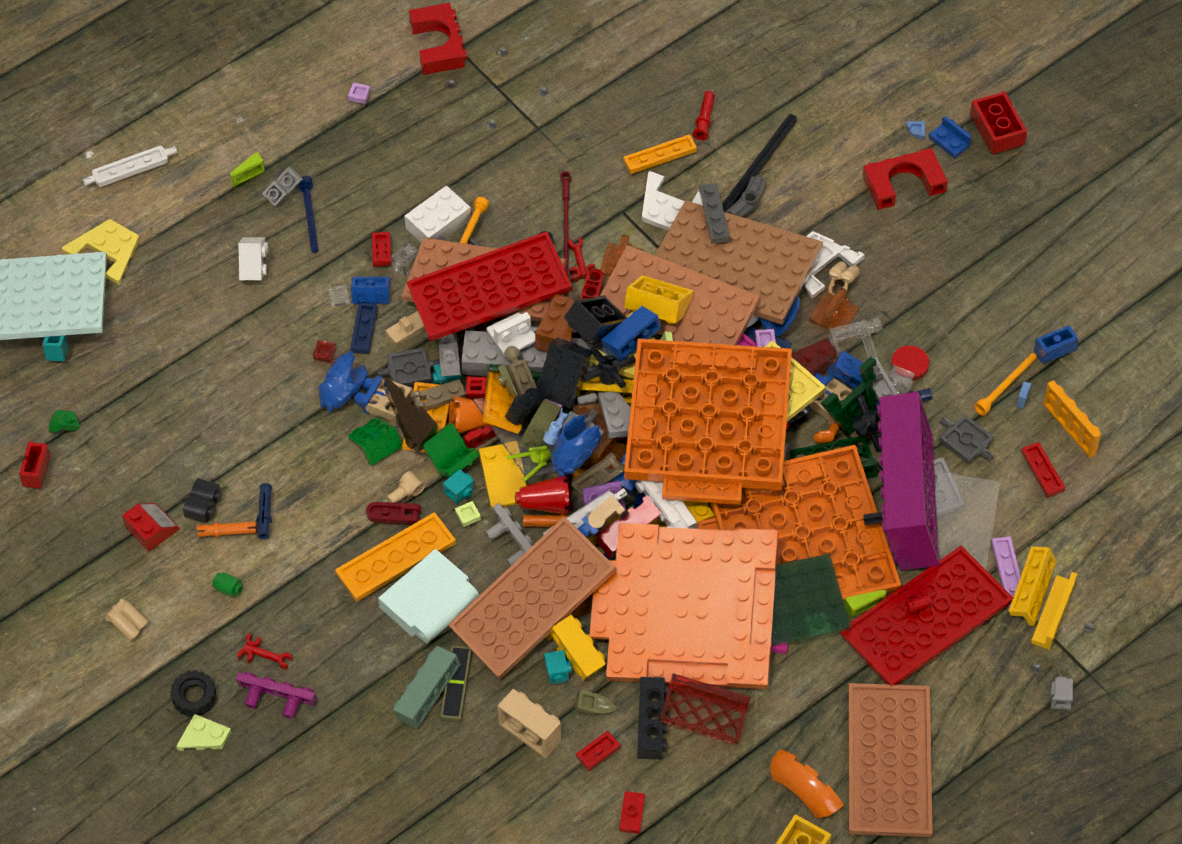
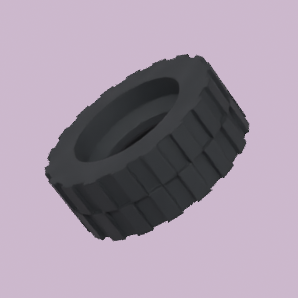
M197 670L186 671V673L180 674L171 685L172 690L170 692L173 705L182 715L184 714L187 717L194 716V714L202 716L215 705L217 698L215 685L210 676L206 675L205 672H198ZM197 685L203 689L204 694L199 701L189 702L184 698V691L189 686Z

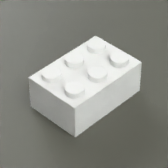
M445 186L405 215V226L421 243L423 238L438 239L440 236H443L446 239L470 221L471 207L448 186Z

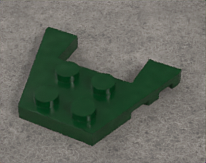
M869 357L859 367L863 382L857 388H854L845 399L839 401L838 395L832 392L821 402V405L834 421L849 435L855 431L853 418L862 416L856 400L857 396L863 395L869 412L875 411L876 390L873 389V382L876 380V374L873 373V366H876V359Z

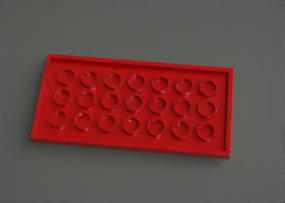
M547 231L406 282L430 342L553 298L554 295H561L573 290Z
M962 545L939 560L940 566L929 567L840 630L839 634L887 685L899 684L1012 603L1014 598ZM927 593L930 595L933 603L932 606L917 610V613L908 612L905 602L909 598L915 599Z

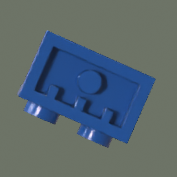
M944 116L942 124L929 133V139L955 159L970 147L971 135L959 127L955 121Z
M352 277V304H388L390 277Z
M842 351L838 360L829 366L827 373L854 389L863 382L859 370L863 362Z

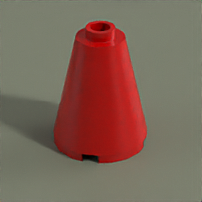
M558 476L518 488V492H515V503L519 504L520 508L567 515L568 510H565V505H569L568 483L563 482L566 476Z

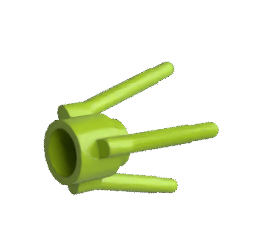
M546 445L531 447L529 452L506 457L509 460L530 456L533 462L538 463L523 478L524 482L539 469L547 465L546 461L550 459L551 453Z

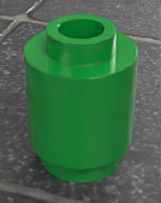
M224 572L217 573L212 582V587L216 591L232 598L240 595L243 590L241 579Z

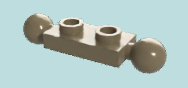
M515 346L507 347L504 355L512 364L506 367L518 395L524 394L530 388L537 389L526 360L519 361L518 359L520 355L518 348Z

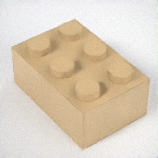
M512 689L498 705L499 725L544 758H547L560 744V720L556 716L546 713L541 705L531 702L523 692H517L515 689Z

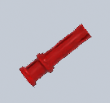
M712 91L704 93L700 115L695 120L696 128L693 130L692 135L697 140H706L709 135L708 128L711 126L710 115L715 99V93L713 94Z

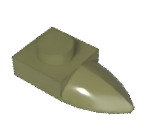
M505 364L499 366L500 375H498L501 386L506 385L508 392L510 391L516 397L518 393Z
M581 689L577 692L575 711L595 715L596 713H610L617 709L609 699L600 694Z

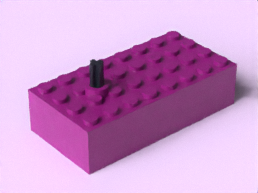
M919 392L880 397V405H877L879 417H881V421H878V429L882 433V437L879 438V447L882 449V454H879L881 466H883V470H880L881 482H884V487H881V496L885 504L881 505L882 512L864 514V525L882 524L883 532L886 533L887 543H890V551L893 553L894 562L898 563L900 570L940 566L933 434Z

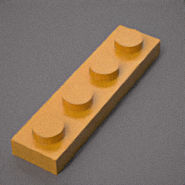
M689 134L624 156L623 162L631 175L697 152V147Z

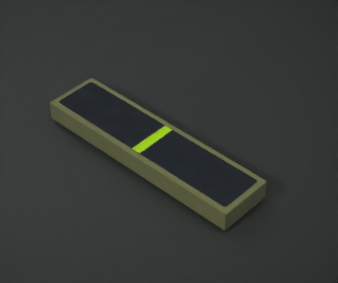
M451 646V652L457 655L461 665L445 687L440 717L441 720L461 722L472 650L470 647Z

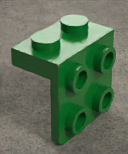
M380 417L370 419L367 424L354 429L348 435L350 441L362 448L366 460L371 466L399 450L403 445L396 428Z
M447 424L423 443L425 452L439 475L450 478L459 469L462 470L464 467L472 465L475 462L474 459L480 456L476 449L466 447L453 424Z

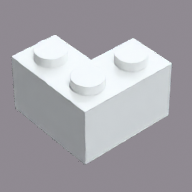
M243 237L238 243L239 280H262L264 275L267 274V265L263 264V258L268 254V242H265V237Z

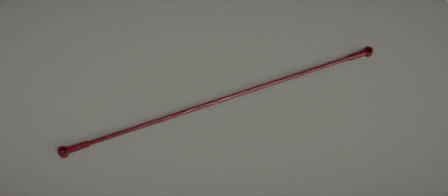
M563 171L560 174V179L562 182V200L564 201V259L566 260L564 269L569 278L568 201L570 200L569 183L572 178L570 172ZM569 292L564 293V296L569 297ZM565 474L566 479L563 482L568 483L570 504L569 507H565V510L570 512L574 508L571 500L570 474Z

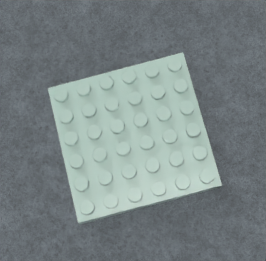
M106 252L1 259L0 340L101 333L103 331L107 267Z

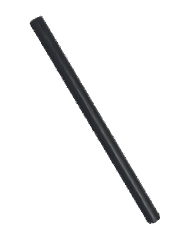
M789 114L723 201L724 212L738 201L746 190L751 177L759 173L797 122L795 115Z

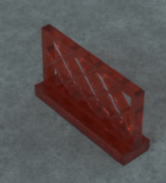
M673 673L659 721L738 744L751 697ZM671 692L680 693L683 699L675 702ZM690 699H700L702 705L694 708ZM686 702L690 710L682 714L677 705ZM717 704L722 711L714 714L709 706ZM674 708L678 716L674 718L665 716L666 711ZM705 708L710 716L702 720L697 711ZM729 711H739L741 716L733 720ZM693 714L698 722L694 724L688 723L685 717ZM725 714L729 723L721 726L716 717ZM713 720L717 728L714 730L707 729L704 723ZM732 726L736 732L735 737L727 735L724 729Z

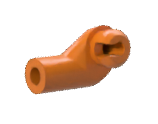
M832 423L828 430L816 433L813 436L814 441L821 444L832 442L839 430V426Z

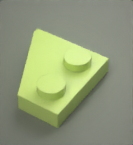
M194 714L176 746L177 750L184 751V748H196V750H205L207 748L222 749L231 734V728Z

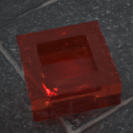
M318 340L313 353V359L332 363L337 349L336 343Z

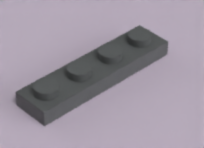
M717 183L699 185V193L711 244L730 242Z

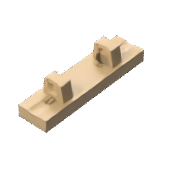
M418 311L408 317L404 316L399 319L397 324L385 330L386 336L396 347L424 331V325Z

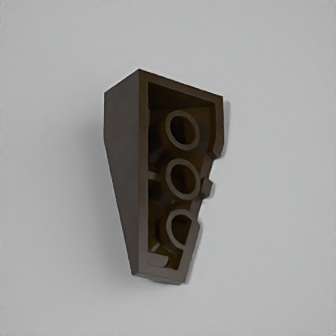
M387 377L384 380V390L405 438V443L411 450L414 449L416 453H419L424 449L423 443L436 434L438 424L422 407L416 408L411 397L406 399L403 391Z

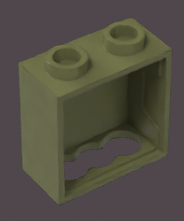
M544 399L518 446L527 451L531 447H540L544 441L545 432H548L551 422L555 421L561 407Z

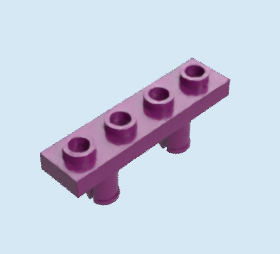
M238 672L236 677L239 686L249 689L244 705L251 709H256L260 694L267 693L286 698L287 702L282 715L288 719H294L299 703L315 706L317 701L315 692L307 687H302V689L296 688L291 683H277L269 677L258 678L250 672H245L244 674Z

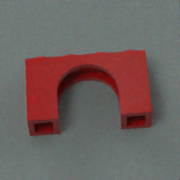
M450 3L409 10V21L413 35L438 31L449 37V40L439 47L419 50L423 75L464 68L465 60H468L466 49H462V46H464L463 37L458 34L460 33L459 23H455L457 19L456 11L451 8Z
M932 148L922 149L915 153L904 154L863 166L862 177L877 210L895 206L896 194L890 183V178L899 173H910L917 176L922 181L929 197L945 193L948 181Z

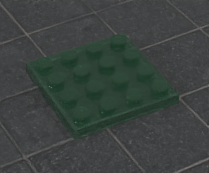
M830 553L776 565L772 646L850 629V623Z

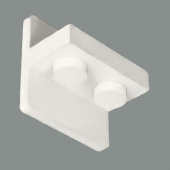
M518 312L487 327V332L503 355L509 346H515L518 350H521L535 343V334L531 329V317L527 312L522 315Z

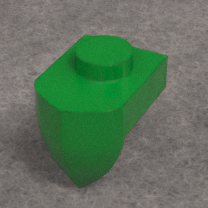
M56 410L50 419L48 431L51 433H56L59 430L77 431L80 425L75 412Z

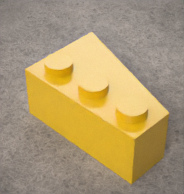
M570 615L553 626L546 638L548 641L552 639L558 645L557 651L564 650L565 656L570 660L571 668L584 681L605 666V657L600 651L595 649L592 638L588 634L585 635L581 629L580 621Z

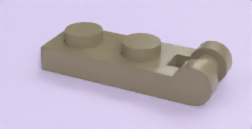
M460 379L423 391H414L409 395L414 400L416 408L422 407L425 411L449 404L450 401H454L451 398L452 396L466 398V392Z
M610 453L605 459L573 479L571 485L583 497L582 489L607 483L622 473L625 466L622 462L619 463L616 460L617 457L613 453ZM609 465L613 467L612 470L608 468Z

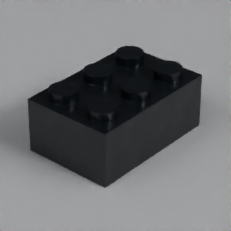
M605 295L576 300L563 317L568 322V325L575 329L581 335V338L588 343L602 341L601 339L627 319Z
M559 337L550 343L537 389L549 401L561 404L569 409L577 403V397L580 395L584 382L582 374L587 372L593 351Z

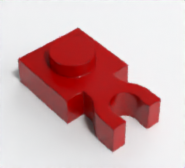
M488 424L483 429L480 427L469 431L464 436L466 447L475 449L484 444L486 439L497 436L495 432L496 427Z

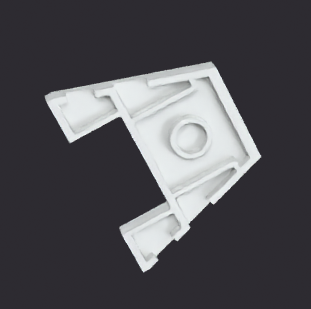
M649 171L642 221L668 231L685 201L659 192L664 182V176ZM698 191L692 202L702 205Z
M812 231L806 237L823 241V247L803 284L809 296L814 299L825 290V285L814 277L815 274L837 257H840L849 266H856L864 259V254L859 251L856 253L850 250V247L834 243V240Z

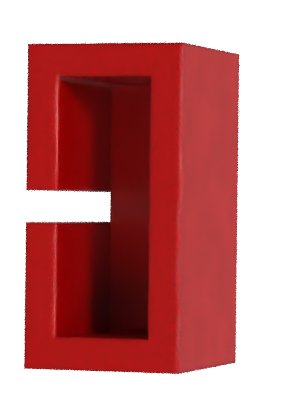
M28 442L24 455L25 460H23L19 472L23 487L42 489L51 457L47 444Z

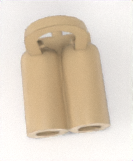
M838 262L830 269L829 276L832 279L829 285V294L832 298L842 299L846 295L848 284L853 282L860 274L857 266L852 265L847 268L844 262ZM837 279H842L844 282L841 295L833 293L834 282Z
M120 599L116 605L114 604L105 617L107 622L111 621L129 640L135 638L139 630L148 622L130 602H126L124 599Z

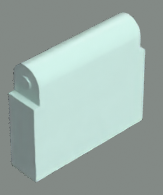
M434 549L378 598L379 608L412 637L416 635L428 644L480 595L469 583V577L437 549Z

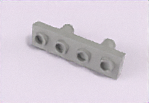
M498 503L493 506V510L499 522L485 532L491 541L504 532L510 533L520 547V551L506 559L508 564L512 566L534 544L528 535L524 536L521 533L523 529L517 521H512V514L508 508H502Z

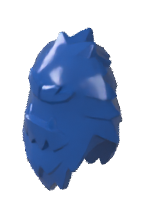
M353 351L342 354L336 359L327 371L324 382L318 387L320 407H326L330 413H332L333 409H339L347 403L350 397L360 390L361 385L367 378L368 371L365 365L351 370L355 359Z
M584 414L573 417L564 426L557 444L551 452L553 470L560 476L572 474L581 467L584 461L592 455L601 438L598 425L585 429L587 422H585L586 415Z

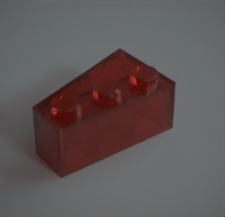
M825 338L792 353L791 357L813 376L817 373L824 375L829 366L836 362L837 351L828 338Z

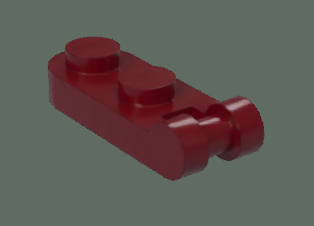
M372 502L366 507V516L371 522L409 524L411 526L420 521L418 516L421 513V506L418 504Z

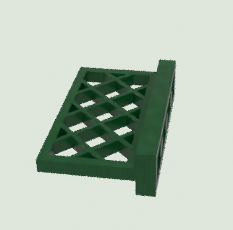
M864 435L790 450L791 458L795 459L797 455L803 454L808 456L815 454L817 451L826 452L834 450L836 447L843 448L862 442V448L860 450L857 449L859 457L862 456L868 459L861 461L866 478L877 477L876 459H873Z

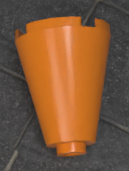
M459 396L451 397L454 401H450L449 423H453L459 434L476 430L480 427L483 429L488 425V423L482 421L483 402Z

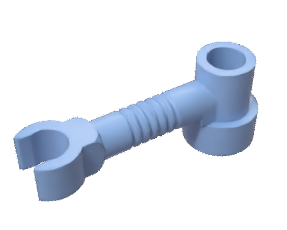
M563 408L559 411L556 422H551L548 432L546 431L543 440L547 444H557L562 425L569 416V414L562 412Z

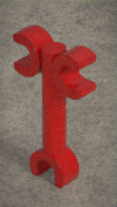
M579 238L578 244H573L572 239H569V248L574 251L578 268H569V274H576L571 276V282L574 283L580 279H586L588 271L595 269V264H589L585 268L581 251L583 247L582 238Z
M247 634L246 644L238 652V660H241L244 655H248L247 662L250 664L253 661V654L279 663L281 669H288V664L283 661H292L291 654L283 653L279 655L259 648L262 642L261 637L252 642V634Z

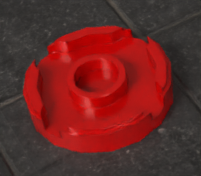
M912 345L903 346L893 353L891 359L892 370L902 379L917 380L927 373L929 357L919 347Z

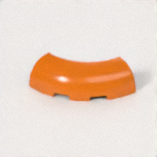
M780 749L772 758L770 774L773 781L784 785L796 794L810 809L815 818L827 817L844 806L829 784L826 786L822 781L818 780L819 774L808 764L803 766L800 762L796 761L797 757Z

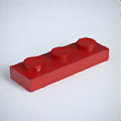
M1037 442L1023 447L1021 453L1046 497L1064 492L1065 486L1041 444Z

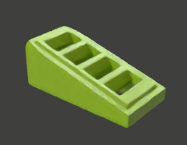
M258 152L252 154L229 173L233 187L265 172L263 159Z
M884 589L847 597L844 599L843 607L849 617L853 619L885 599L886 591Z

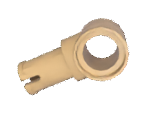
M408 471L401 477L399 487L386 497L388 502L398 503L406 496L412 495L415 497L424 490L425 484L412 471Z

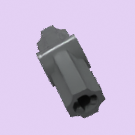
M761 176L751 177L746 190L742 193V198L732 205L726 213L743 218L749 213H754L758 208V202L766 186V181Z

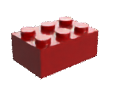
M1005 91L972 101L970 115L991 154L1025 145L1027 130Z

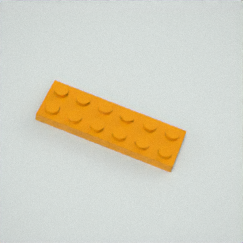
M434 512L335 569V574L357 602L409 572L434 549L441 553L456 544V539Z

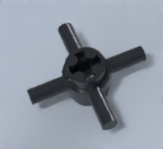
M598 349L593 350L592 355L599 363L597 369L582 374L583 381L599 376L600 382L605 385L616 383L620 388H624L626 382L619 375L620 368L634 364L636 362L635 357L631 356L618 361L613 355L603 356Z
M863 395L857 396L856 400L862 416L853 418L854 429L858 436L868 433L875 451H879L881 449L876 431L879 430L878 421H881L876 411L869 412Z

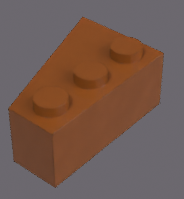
M559 294L554 295L535 332V349L548 352L550 343L558 337L572 342V328L563 318L573 305L572 298Z

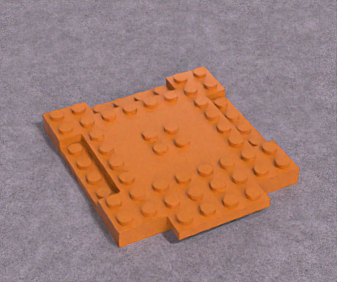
M638 339L624 479L663 482L662 499L741 505L742 488L782 490L792 349Z
M856 445L784 461L782 490L742 488L741 505L710 503L714 518L697 521L698 529L738 531V528L778 530L773 621L784 619L789 614L844 602V599L847 597L884 589L886 594H889L901 588V582L885 533L883 532L882 524L864 525V514L878 512Z
M619 523L616 561L609 560L617 570L593 592L589 635L592 639L609 640L607 680L640 682V677L665 678V684L768 689L778 530L738 528V531L667 528L659 527V525Z

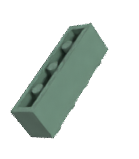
M436 646L428 654L426 662L418 669L415 678L407 685L405 693L394 705L393 711L398 720L418 729L461 664L456 654L439 646Z

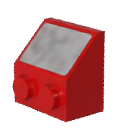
M156 503L136 504L122 514L125 528L148 552L180 530Z

